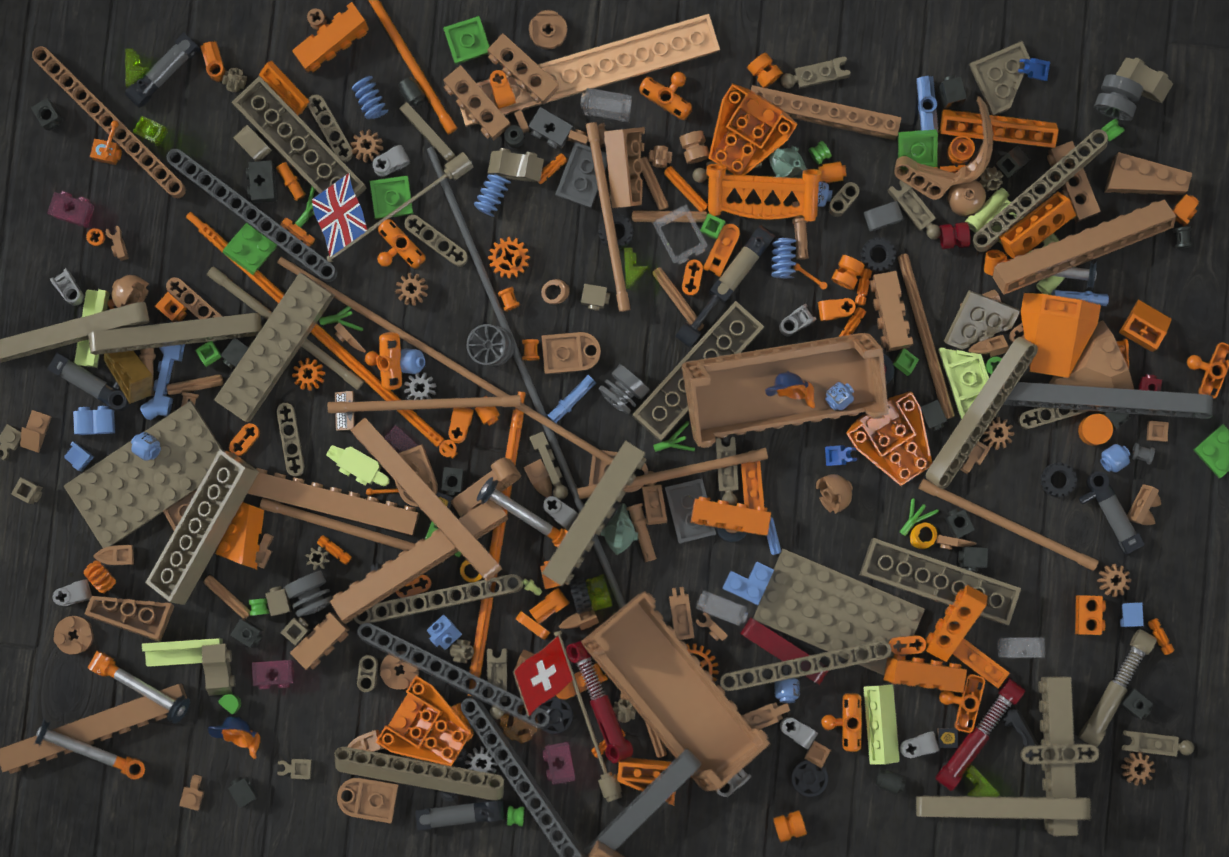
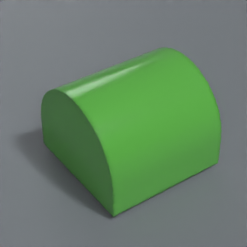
M708 213L700 232L710 238L718 239L726 221Z
M208 341L195 350L206 367L222 357L220 356L221 352L213 341Z
M235 694L224 695L218 701L231 714H236L241 707V700Z

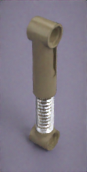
M1140 628L1136 631L1130 642L1132 648L1130 653H1128L1129 656H1126L1127 659L1123 662L1124 665H1121L1122 668L1118 671L1119 674H1116L1115 680L1110 681L1089 721L1083 726L1079 734L1081 740L1096 747L1099 746L1104 738L1106 728L1128 691L1126 684H1129L1128 681H1131L1130 677L1132 678L1131 675H1134L1133 672H1136L1135 668L1137 669L1136 666H1139L1138 663H1141V657H1144L1145 654L1148 655L1152 651L1157 641L1156 637Z

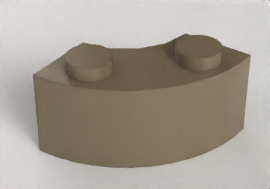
M1125 58L1116 75L1139 83L1144 88L1142 96L1162 103L1173 85L1168 79V75L1162 71L1157 72L1149 68L1139 58Z
M500 148L499 151L491 152L488 174H496L513 180L540 182L544 159L538 158L535 153L516 154L511 153L509 149Z
M226 644L202 646V665L205 673L206 690L209 696L232 694V687H235L236 684L235 676L231 675L230 662L232 661L231 650H227Z

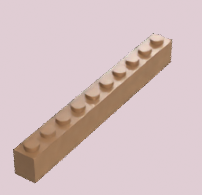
M1165 200L1153 202L1147 207L1134 210L1132 213L1120 215L1109 222H1102L1098 226L1091 229L1087 228L1076 235H1069L1065 239L1052 242L1043 248H1037L1025 255L1016 256L1010 261L1001 262L994 267L993 279L1003 295L1171 229L1174 227L1176 215Z
M256 468L259 473L247 493L413 536L420 514L415 512L416 508L405 506L402 509L397 507V503L386 501V504L378 503L379 499L370 496L367 497V500L362 499L358 493L349 491L347 495L341 493L342 489L330 487V490L323 489L322 484L314 482L311 485L304 484L305 480L293 477V481L285 479L286 475L275 473L274 476L268 475L267 470Z
M490 499L484 504L480 502L481 505L475 509H468L464 512V516L458 519L476 540L508 520L502 507ZM437 529L428 539L418 541L411 550L406 549L402 551L397 559L385 562L382 565L383 568L368 573L361 582L356 581L352 583L347 591L335 594L330 603L340 619L346 624L459 550Z
M182 683L160 690V692L173 700L182 695L185 696V699L187 698ZM144 696L58 727L52 731L92 745L94 744L93 740L101 738V741L112 738V733L119 731V734L131 731V726L137 725L139 728L148 725V720L155 718L158 721L167 718L166 714L169 710ZM36 735L1 748L0 766L2 772L9 771L10 774L21 771L20 767L26 764L29 768L39 764L38 760L46 758V761L57 758V753L64 751L65 754L73 751L45 740L42 741L40 747L38 744L34 745L37 738Z

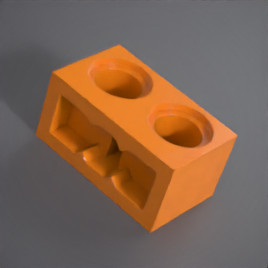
M1076 596L1075 634L1102 635V631H1105V620H1102V612H1105L1106 603L1103 600V596ZM1090 600L1095 603L1093 611L1087 609V602ZM1090 619L1095 623V627L1091 631L1086 627V623Z

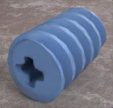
M372 76L359 80L352 87L353 92H357L355 97L360 99L358 101L359 105L363 106L361 108L362 111L366 112V119H375L388 112V110H382L385 103H379L382 96H375L379 90H372L376 85L375 82L369 83L373 78Z
M489 174L487 178L491 182H484L486 188H481L480 191L483 195L477 196L480 202H474V206L481 212L495 217L491 213V211H498L494 204H501L497 198H504L501 190L507 191L508 189L504 184H511V182L496 174Z
M792 238L775 239L777 241L772 243V246L776 248L772 250V254L777 255L772 258V261L777 263L772 265V269L776 270L772 273V277L782 279L794 278L790 274L796 272V270L791 269V266L796 265V262L791 261V259L795 258L796 255L792 254L791 251L796 250V247L791 246V243L796 242V240Z

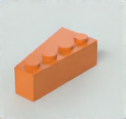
M352 2L347 5L348 10L346 12H339L334 16L330 25L324 24L317 31L318 35H310L292 50L307 73L316 71L320 68L322 62L333 59L336 56V52L341 49H347L356 38L360 39L367 34V30H369L367 23Z
M699 497V499L694 500L690 523L767 536L771 512H767V508L756 506L755 510L749 509L746 504L737 503V506L729 505L728 501L718 500V502H711L710 498Z
M894 654V658L887 657L885 681L894 684L919 685L925 688H937L964 693L967 670L961 668V664L950 663L949 666H944L942 661L931 660V663H924L922 658L913 657L911 661L905 660L906 656Z

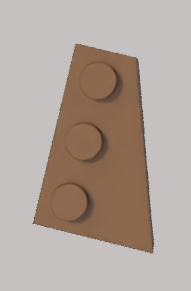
M330 612L326 616L327 618L320 625L318 624L290 652L306 670L309 668L313 670L321 662L319 659L324 654L328 656L335 649L333 645L337 641L341 643L348 637L349 627L335 613Z

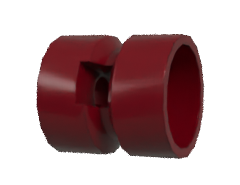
M967 222L956 223L955 226L951 224L940 225L942 232L940 243L943 250L953 249L955 245L958 248L970 246V231Z

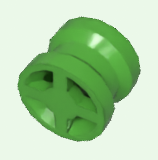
M1116 118L1101 129L1107 133L1109 142L1125 131L1123 127L1118 125Z
M820 141L818 146L809 148L812 158L818 165L825 158L829 159L832 157L831 152L823 141Z
M992 357L985 363L989 376L992 375L1002 360L1000 357Z
M267 598L249 600V605H251L250 616L269 614Z
M509 806L507 825L518 824V826H523L524 807L514 808Z

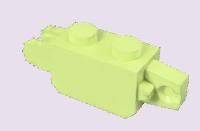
M332 445L326 454L337 463V466L341 467L339 469L340 472L347 476L350 473L357 476L356 481L365 486L367 483L372 485L374 481L384 487L390 482L388 476L379 472L381 469L379 462L352 447L345 448L344 450Z

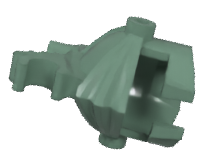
M797 147L777 148L768 156L770 166L776 177L802 178V173L807 168L801 155L798 153L799 149Z
M624 503L620 505L613 518L601 532V536L605 537L607 544L616 555L626 550L638 538V532H635L629 512L626 510V504Z

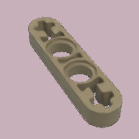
M312 95L308 99L310 101L308 107L335 155L342 162L351 160L353 157L352 148L327 104L320 95ZM314 100H317L318 102L321 101L319 105L322 109V112L319 113L315 106L312 107V105H314ZM325 115L331 117V122L328 125H323L320 122L321 118ZM332 132L340 133L338 141L330 140ZM342 143L345 150L349 149L347 157L339 156L341 150L337 145Z
M407 102L399 108L447 162L456 157L451 149Z
M410 215L405 219L404 225L408 232L449 262L458 267L464 266L467 263L468 256L462 248L416 215ZM410 220H417V225L422 228L419 235L417 234L419 232L417 228H409ZM427 230L433 231V239L425 240L423 238L424 232ZM442 241L449 243V249L445 252L440 251L438 248L439 243ZM453 247L456 248L453 250L456 254H463V261L459 260L458 262H456V257L452 254L450 255V257L447 256L449 253H451Z
M282 403L277 408V417L286 470L290 475L298 477L303 474L305 466L296 413L291 404ZM286 406L287 409H291V412L288 413V419L291 420L293 418V422L282 424V420H286L284 414H281V411ZM287 425L294 427V433L290 436L284 433V428ZM290 444H295L298 448L297 452L293 455L287 452V447ZM299 456V460H295L296 464L301 468L297 470L298 473H295L291 470V467L294 466L293 460L289 461L288 458Z
M1040 407L1022 413L1018 418V423L1023 429H1031L1087 411L1075 410L1076 413H1073L1074 410L1069 409L1067 415H1062L1057 408ZM1042 410H1048L1051 413L1049 420L1041 418ZM1034 412H1037L1036 416L1040 423L1037 424V420L1031 421L1030 426L1027 423H1023L1025 415L1031 418L1035 416Z
M1091 744L1026 746L1021 751L1022 760L1028 764L1094 762L1099 756L1097 747ZM1078 747H1081V752L1088 751L1090 747V750L1094 751V755H1091L1090 759L1086 755H1080L1081 759H1078ZM1067 748H1072L1075 752V756L1072 759H1067L1064 755ZM1030 749L1033 753H1039L1038 749H1041L1040 756L1042 760L1039 761V757L1034 756L1029 761V758L1025 757V753H1029ZM1047 749L1055 751V757L1052 760L1045 758V751Z

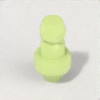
M525 578L523 580L524 589L540 596L542 590L534 584L532 579L528 581Z

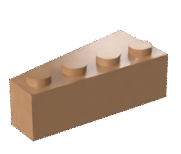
M645 127L604 131L612 208L642 205L643 180L640 178V173L643 170V162L640 160L641 151H644L641 135L645 134Z
M1118 152L1113 158L1104 192L1183 195L1188 191L1192 173Z
M897 272L873 275L870 281L871 292H875L876 299H873L875 311L878 310L880 318H877L878 328L882 329L883 332L881 337L882 347L886 348V352L909 348L913 344L912 337L908 338L910 327L908 321L903 318L905 316V306L903 301H900L902 293Z

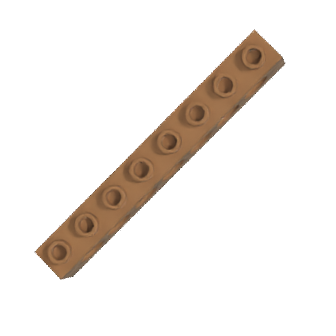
M752 85L751 90L782 109L791 118L896 140L898 136L901 117Z

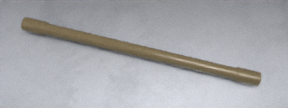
M214 266L208 271L207 276L226 288L257 313L261 314L266 320L269 319L273 312L228 279L225 274ZM306 338L302 344L305 350L336 372L356 390L360 389L364 383L361 378L352 371L347 370Z

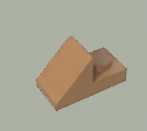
M32 410L26 428L22 427L20 447L39 453L52 417Z

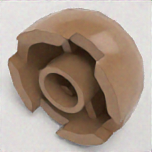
M973 180L969 183L952 185L948 191L947 200L954 213L959 216L969 217L983 207L986 193L982 184L977 180Z
M127 275L117 279L112 286V300L117 307L143 302L148 294L146 286L149 283L136 275Z
M830 474L818 479L816 482V489L820 488L823 496L819 499L829 512L835 511L836 514L850 504L853 488L851 483L842 476Z

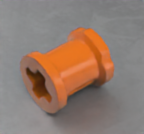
M513 287L498 293L504 303V311L515 309L521 305L516 300Z
M522 340V344H524L522 360H539L537 355L539 340Z

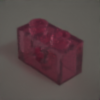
M61 191L60 194L54 192L47 214L51 217L88 228L94 206L90 203L89 199L83 197L75 199L72 198V194ZM69 207H75L74 210H68Z
M293 660L252 663L253 686H259V689H270V685L278 684V688L290 687V683H295ZM273 669L275 670L274 672L278 673L274 680H272L273 677H269V673H272Z
M569 741L546 745V750H542L544 762L548 761L549 769H546L548 781L552 780V785L575 781ZM556 758L564 761V765H561L562 768H558L557 765L553 764V761L556 762Z

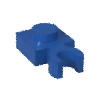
M1031 58V60L1020 59V62L1025 64V68L1018 69L1019 73H1028V78L1047 81L1050 62Z
M845 445L825 447L826 466L846 465V461H857V458H852L850 455L851 451H855L856 448H845Z

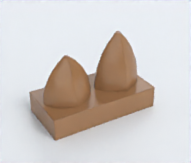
M1142 485L1127 514L1131 522L1142 525L1155 524V519L1149 509L1150 507L1161 505L1158 489Z

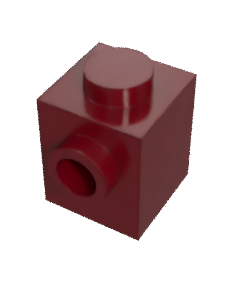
M1145 375V377L1139 379L1138 390L1161 391L1162 380L1157 379L1155 375Z

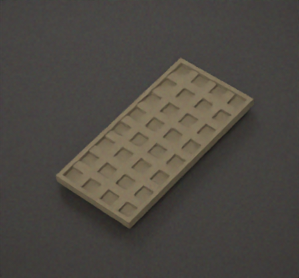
M189 401L145 431L160 441L161 451L155 459L144 461L132 452L130 441L64 485V488L102 548L113 546L161 514L164 510L197 490L220 449L223 450L192 401Z
M782 548L775 564L774 572L762 595L753 619L829 652L877 641H884L889 644V641L894 637L914 636L925 609ZM898 641L893 645V648L897 649V651H899L900 647H905V644H901ZM880 644L877 647V653L884 655L886 653V646ZM864 648L859 649L858 657L865 659L867 657V650ZM842 652L839 654V657L848 660L847 653ZM891 652L888 657L894 658V654ZM887 658L858 665L885 676Z

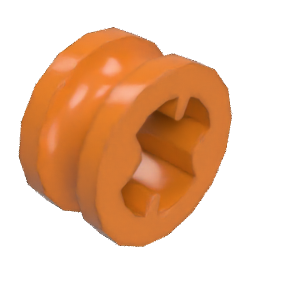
M93 228L88 231L86 238L90 244L99 246L104 242L105 235L103 231ZM94 232H96V234L100 233V236L98 237V242H96L95 240H91V238H93Z
M444 440L439 446V451L444 457H450L457 451V447L453 441ZM445 443L449 446L453 445V449H451L453 451L450 454L448 452L444 453L442 450L444 448L442 446Z

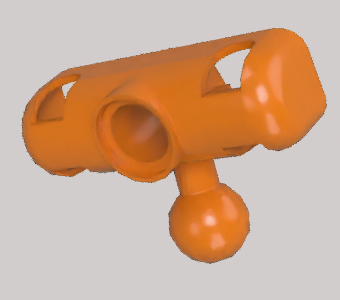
M676 72L672 75V83L669 88L650 77L642 81L639 89L643 96L681 120L687 119L692 111V105L675 93L677 88L683 86L686 82V77L682 72ZM644 88L650 92L648 96L643 93ZM668 94L671 98L669 101H662L661 96ZM675 108L682 112L680 116L674 113Z
M387 219L379 225V234L392 246L388 252H382L378 255L377 260L381 266H389L392 263V258L397 253L414 269H417L425 262V255L391 219ZM390 222H392L396 227L393 228ZM381 230L387 234L386 237L381 234ZM399 239L407 241V245L404 248L396 246ZM408 257H409V258L411 259V261L413 262L412 265L407 261V258H408Z
M393 332L383 333L379 337L380 355L375 351H369L365 355V362L370 366L377 365L381 373V386L383 389L395 390L402 386L400 336L398 333ZM396 340V347L388 348V341ZM398 378V384L392 386L390 379Z
M1223 342L1217 344L1210 363L1203 362L1198 355H1192L1187 359V366L1190 369L1197 370L1200 368L1205 370V375L1198 391L1199 394L1210 395L1213 399L1218 396L1229 368V360H1225L1227 353H1229L1228 344ZM1214 366L1219 369V376H1215L1212 373ZM1213 388L1218 389L1215 395H1211Z
M973 674L968 675L962 697L955 696L952 691L943 690L939 695L940 702L944 705L959 704L954 725L957 730L970 733L974 729L985 686V679L983 677ZM979 682L983 683L981 690H977ZM967 698H972L974 701V705L970 709L965 707V700ZM969 719L973 720L971 728L968 727Z
M846 693L843 695L842 718L826 715L821 721L823 728L826 730H831L835 726H842V746L845 751L856 752L861 749L862 699L857 693ZM844 700H848V708L844 707ZM850 718L857 719L855 727H848L847 722ZM844 739H848V747L844 746Z

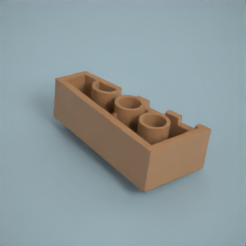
M91 596L85 615L161 642L174 605L172 603Z

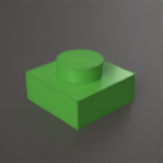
M904 348L899 352L893 365L908 376L912 373L919 359Z

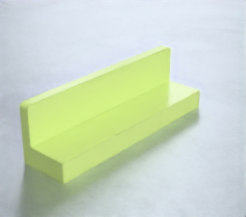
M86 290L82 317L107 311L110 293L105 290ZM89 339L77 343L74 363L97 368L100 354L94 355L90 353Z
M222 638L144 643L142 644V651H145L146 666L202 663V646L223 644Z
M893 685L865 686L864 698L870 764L899 762Z

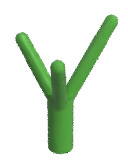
M313 187L311 188L305 212L295 222L300 228L310 216L315 215L314 211H312V199L315 191Z
M349 306L336 315L319 319L321 325L340 322L347 327L363 331L362 327L340 320L352 315V311H349L351 309Z
M686 421L669 440L654 444L655 452L670 447L695 451L693 447L675 444L686 440L685 436L677 439L676 437L689 425V421Z
M911 499L909 519L899 532L906 536L915 523L939 513V510H934L919 517L926 505L923 504L914 515L915 499Z

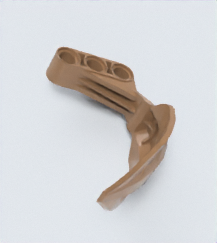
M980 97L977 98L982 117L984 140L967 166L961 167L956 173L917 163L907 156H902L896 161V177L933 200L940 199L952 185L969 183L977 179L986 169L993 149V128L985 102ZM901 166H905V167H907L908 169L903 170V169H901L900 167H901ZM921 176V177H923L924 179L919 180V179H917V178H915V177ZM937 186V187H939V189L935 190V189H932L931 187Z

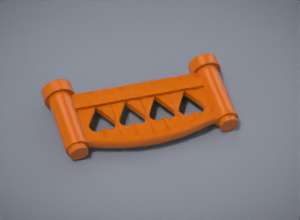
M710 164L707 166L706 174L709 176L708 211L713 216H719L722 211H726L734 215L753 219L773 220L803 215L806 221L816 220L819 182L822 180V172L820 170L807 169L803 171L802 178L731 175L726 174V166ZM734 188L742 198V202L739 204L735 201L728 203L726 200ZM753 189L761 199V204L759 205L755 203L747 204L745 201ZM772 190L781 202L778 206L774 204L766 205L764 202ZM791 191H793L800 203L797 207L793 205L785 206L783 203Z

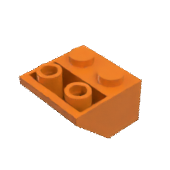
M1138 300L1119 333L1153 352L1157 350L1172 319Z

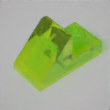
M133 48L125 49L126 87L128 88L131 84L141 79L150 68L137 67L140 65L139 54Z
M142 116L133 133L159 147L168 130L165 126Z
M624 248L626 289L631 288L648 270V266L633 267V264H636V253H632V248Z
M604 575L586 579L593 611L612 606Z
M969 765L966 770L968 773L966 777L973 784L977 782L978 785L967 795L998 797L1000 794L973 765Z

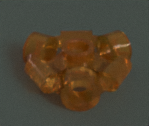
M520 706L517 709L520 715L523 710L526 712L525 706ZM505 713L501 716L500 726L505 731L504 734L512 741L516 740L524 743L532 740V736L537 732L538 728L515 717L513 725L507 727L509 714ZM536 716V717H535V721H536V723H539V720H537V716ZM521 729L529 730V733L520 736L517 735L518 731Z

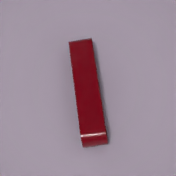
M751 617L740 633L781 661L810 656ZM807 660L802 661L800 664L801 670L808 671L810 669V662ZM819 662L821 667H827L821 662ZM828 671L805 676L820 685Z

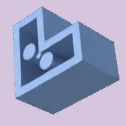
M755 562L748 579L730 571L722 589L758 605L774 569Z

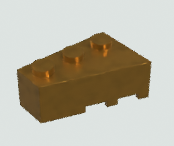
M134 350L104 354L105 363L130 404L151 396L153 375L138 358Z

